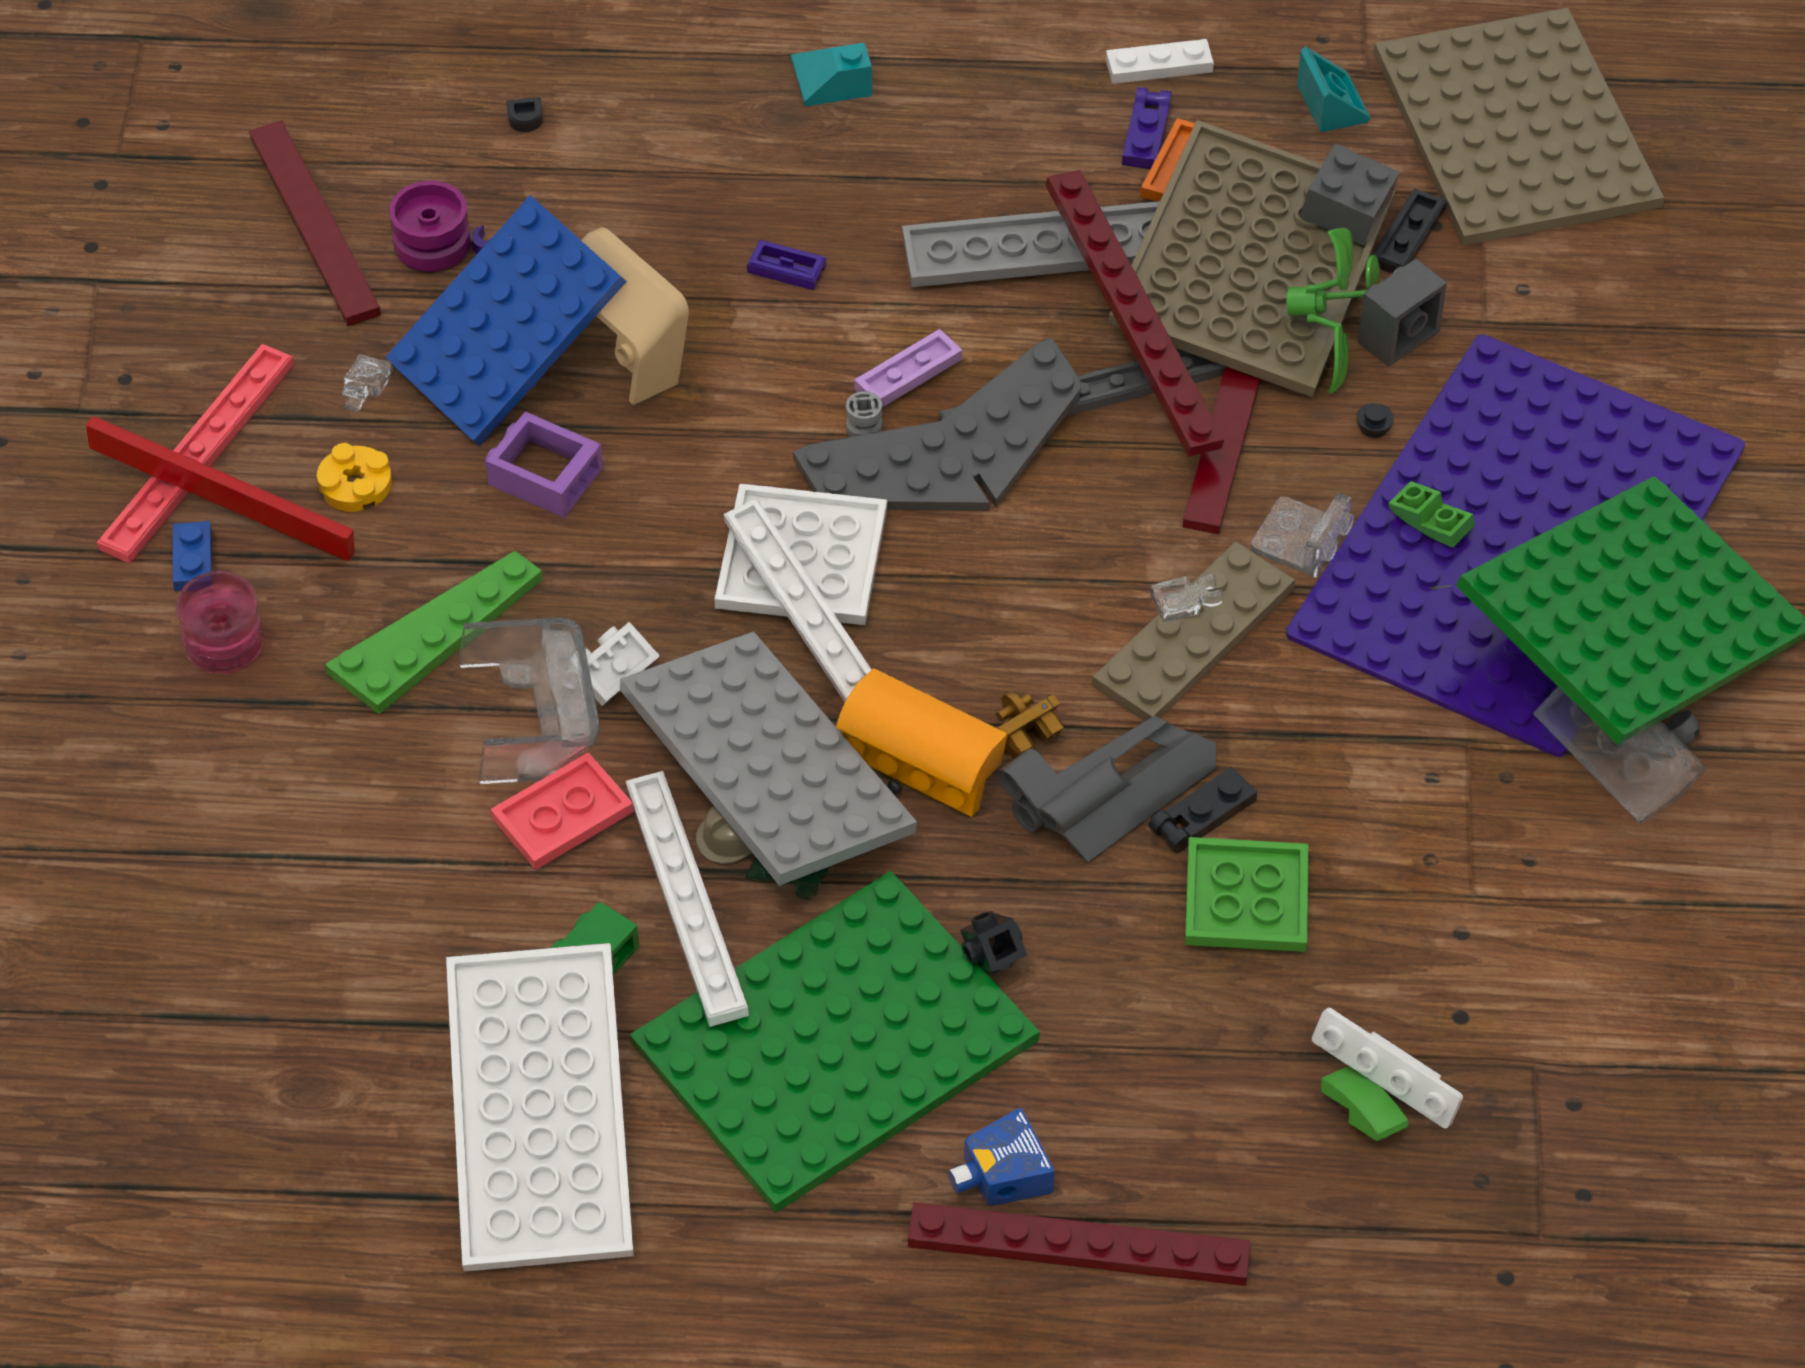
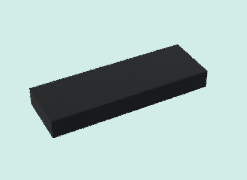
M1414 188L1373 255L1377 256L1380 269L1393 273L1398 267H1404L1415 259L1444 212L1447 200Z

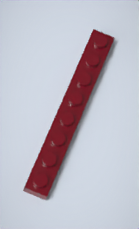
M913 1202L908 1247L1246 1286L1250 1240Z

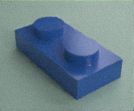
M210 521L173 524L174 591L213 588L212 527Z

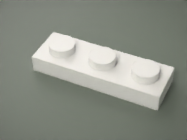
M1207 39L1106 50V63L1112 84L1213 73L1214 62Z

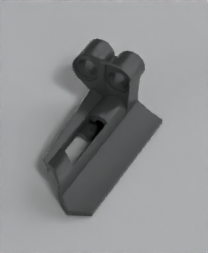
M1153 716L1058 774L1054 772L1037 751L1028 749L997 772V777L1005 792L1015 799L1016 802L1012 805L1013 814L1025 830L1035 832L1040 827L1051 829L1061 834L1083 860L1089 862L1216 769V743ZM1143 739L1161 745V747L1122 775L1117 771L1114 760Z

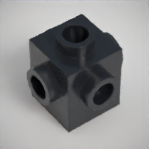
M987 911L971 919L972 924L960 930L964 939L961 947L967 961L972 965L977 963L982 969L991 973L1006 970L1013 965L1014 961L1027 955L1022 943V933L1013 918L996 914L993 911Z

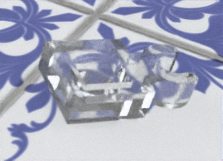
M1212 574L1202 576L1194 584H1191L1188 577L1185 576L1151 585V597L1163 623L1199 614L1200 604L1209 607L1221 604L1223 591H1208V589H1213L1216 586V576Z

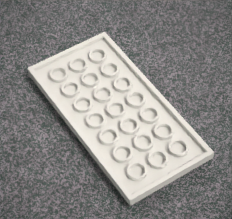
M611 944L446 957L463 1271L634 1256Z

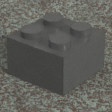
M1335 144L1308 189L1300 218L1327 230L1347 228L1352 233L1353 241L1365 246L1392 198L1400 172Z
M1414 259L1406 266L1398 267L1391 276L1378 285L1373 284L1363 296L1358 343L1388 367L1440 332L1447 282L1419 260Z

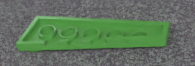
M514 551L351 649L342 652L341 655L325 664L326 674L380 714L543 580L542 570Z

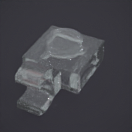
M359 354L344 377L345 387L342 395L348 397L344 404V409L358 412L368 395L379 397L394 374L393 363Z

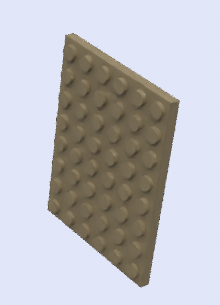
M1569 8L1375 43L1374 55L1440 198L1447 200L1445 209L1462 246L1663 207L1664 196Z
M1196 121L1131 265L1175 348L1313 397L1334 345L1335 333L1332 328L1317 322H1307V316H1289L1286 299L1289 287H1306V285H1315L1338 278L1335 249L1327 233L1330 230L1300 218L1308 189L1323 164L1208 123ZM1395 190L1365 246L1353 241V267L1349 277L1348 289L1340 290L1337 285L1323 289L1327 293L1356 291L1392 202ZM1352 298L1327 300L1326 312H1320L1319 316L1342 325ZM1110 311L1107 323L1119 327L1112 311Z

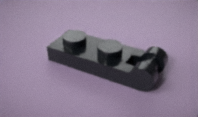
M1230 767L1168 810L1157 812L1150 819L1148 826L1156 835H1163L1167 839L1166 844L1175 853H1179L1188 847L1189 837H1204L1257 801L1258 791L1236 770ZM1180 823L1184 828H1177L1176 825Z

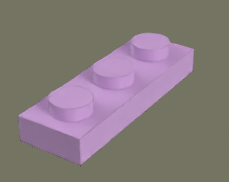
M938 329L854 379V389L857 392L867 391L876 394L881 399L883 408L961 361L962 349L941 329Z

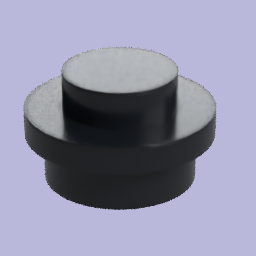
M1370 403L1361 407L1356 418L1361 432L1372 438L1384 436L1391 429L1394 420L1392 411L1378 403Z

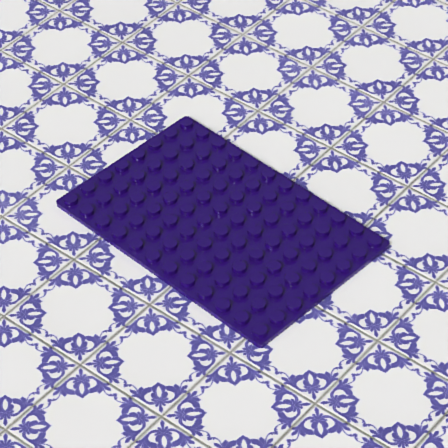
M1480 334L1474 339L1287 627L1286 637L1295 643L1553 756L1562 757L1568 751L1588 715L1455 586L1460 576L1653 476L1664 483L1674 495L1703 520L1743 453L1745 442L1723 431L1487 335ZM1410 481L1440 491L1444 504L1473 514L1475 526L1453 548L1423 534L1389 509L1388 503ZM1452 585L1450 587L1430 590V587Z

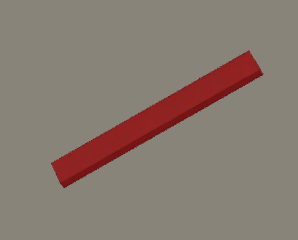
M92 416L86 424L88 444L92 450L345 561H349L355 553L354 532L352 528L100 418Z

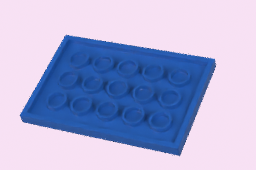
M530 195L385 358L480 446L627 281Z

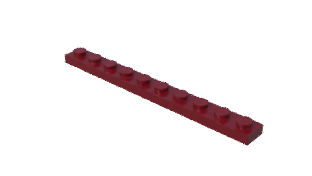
M1081 170L1049 176L1046 188L1187 456L1190 457L1222 449L1224 438Z

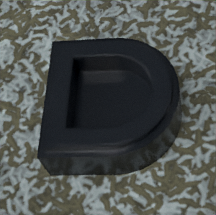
M540 97L506 101L509 125L514 130L530 132L541 126L543 113Z

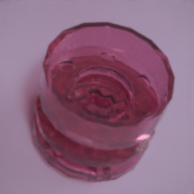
M229 571L204 573L185 584L178 595L176 612L187 657L198 668L211 673L234 672L243 669L253 662L262 649L264 638L258 599L253 586L244 577Z

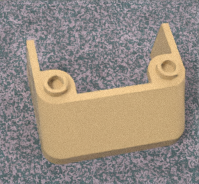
M600 227L587 233L581 241L627 281L596 316L617 334L615 356L622 366H625L633 373L629 402L635 405L678 385L689 316L688 305L680 291L607 228Z

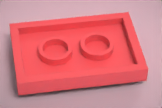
M587 752L493 807L490 811L492 820L531 866L537 870L634 812L633 802L592 755Z

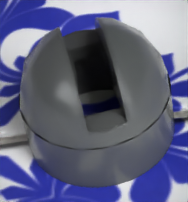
M1690 710L1677 713L1665 725V729L1671 738L1681 744L1693 742L1700 731L1698 720Z

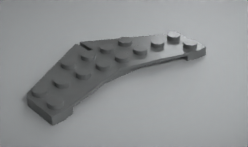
M1051 337L1035 344L941 421L809 444L793 451V461L813 492L887 500V510L989 511L990 502L977 483L980 482L994 506L997 507L1080 397L1081 381Z

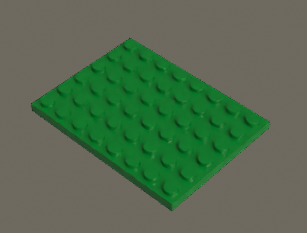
M1655 476L1462 574L1455 585L1617 745L1805 639V617L1801 612L1782 597L1746 560L1741 558L1692 509L1688 508Z
M889 871L734 969L748 1006L749 1016L709 1027L698 992L630 1034L632 1046L775 1213L1040 1039V1031L977 963L972 965L967 961L962 947L892 871Z

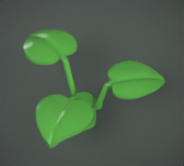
M1335 228L1327 232L1335 249L1338 278L1315 285H1306V287H1289L1286 299L1289 316H1307V322H1317L1334 330V373L1331 387L1327 393L1336 392L1346 380L1349 368L1347 333H1343L1341 324L1320 317L1319 314L1320 312H1326L1327 300L1363 297L1370 286L1373 284L1378 285L1380 282L1378 259L1376 255H1371L1366 265L1367 288L1365 290L1327 293L1323 290L1337 285L1340 290L1348 289L1349 277L1353 267V237L1347 228Z

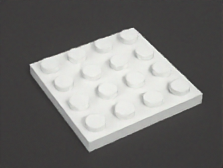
M739 484L734 509L757 498L839 622L865 625L887 513V500ZM729 530L715 594V609L788 617L731 530Z

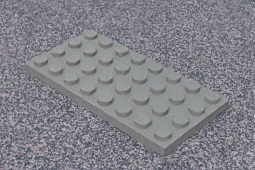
M754 631L620 679V691L779 886L916 833L917 821Z

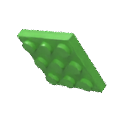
M1189 837L1185 945L1306 952L1308 844Z

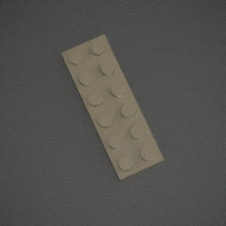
M1235 541L1093 676L1092 686L1143 721H1147L1153 716L1161 718L1294 590L1295 579Z

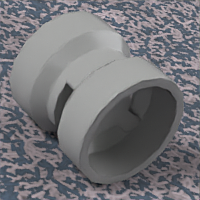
M867 391L851 395L846 401V432L848 436L854 437L882 432L881 399L876 394Z

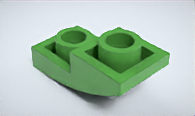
M1412 481L1388 503L1389 509L1405 522L1430 538L1452 548L1475 526L1473 514L1444 504L1440 491Z
M1350 1066L1321 1078V1092L1348 1108L1349 1124L1367 1136L1379 1141L1408 1127V1119L1384 1089Z

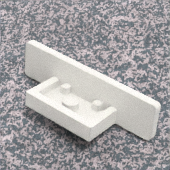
M1327 1008L1322 1012L1312 1036V1041L1444 1129L1452 1124L1463 1100V1095L1440 1080V1074L1377 1033H1368L1332 1008Z

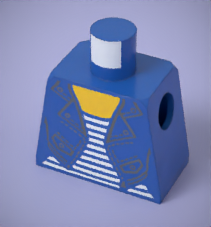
M1022 1108L1012 1111L968 1136L964 1141L965 1164L948 1170L951 1185L957 1194L977 1186L986 1204L990 1206L1054 1192L1055 1170Z

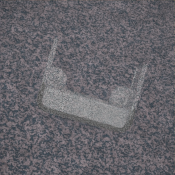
M545 618L464 623L459 658L460 668L498 666L500 677L508 686L518 689L533 688L542 736L484 739L479 772L480 784L541 780L568 764L596 743L600 723L582 630L576 622L568 618Z

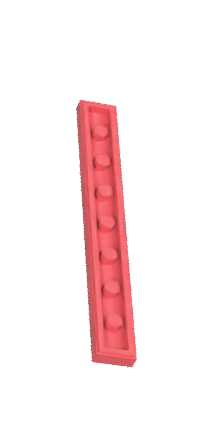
M262 344L173 451L211 466L294 366L293 356ZM151 476L97 541L99 550L130 564L189 492Z

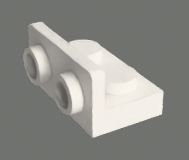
M628 622L619 631L613 626L597 640L601 646L593 653L588 648L580 653L570 663L574 669L566 679L571 684L578 679L603 706L620 692L621 678L646 670L660 655L634 626Z

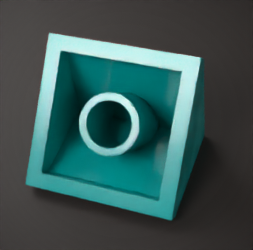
M1305 46L1300 51L1297 87L1320 133L1367 123L1371 117L1348 72Z

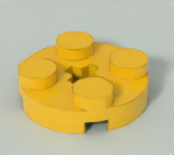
M341 443L334 446L332 453L326 456L320 463L317 470V482L319 491L324 495V500L328 505L341 511L357 512L364 510L363 505L370 504L373 501L377 505L388 496L392 487V475L388 457L385 453L366 446H351L348 443ZM352 475L363 477L362 479L356 478L354 482H348V477Z

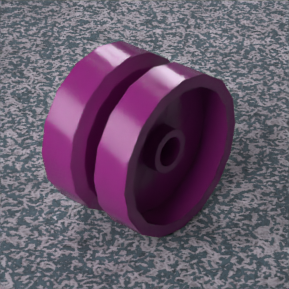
M434 180L420 181L404 187L393 197L389 205L394 252L402 263L416 270L426 272L440 271L456 265L467 255L471 246L466 199L460 190L444 182Z

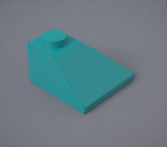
M865 43L791 54V62L805 107L872 96V65Z

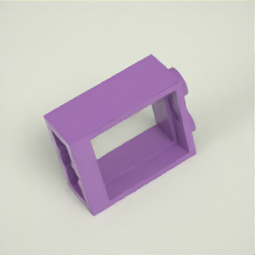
M524 412L516 423H512L508 427L505 437L496 448H492L486 456L485 467L487 469L488 485L565 518L603 469L601 444L528 412ZM529 441L572 459L555 482L512 464Z

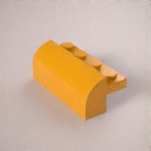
M875 668L865 675L853 688L840 712L836 728L842 730L841 734L870 767L900 780V782L970 817L980 808L986 779L1001 765L1008 736L1007 733Z

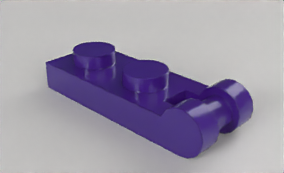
M1137 87L1122 155V165L1151 169L1161 150L1171 105L1172 91L1161 90V93L1148 92V88ZM1146 105L1158 107V110L1148 109Z

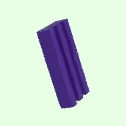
M759 240L747 263V273L814 290L816 280H820L821 271H824L826 268V257Z

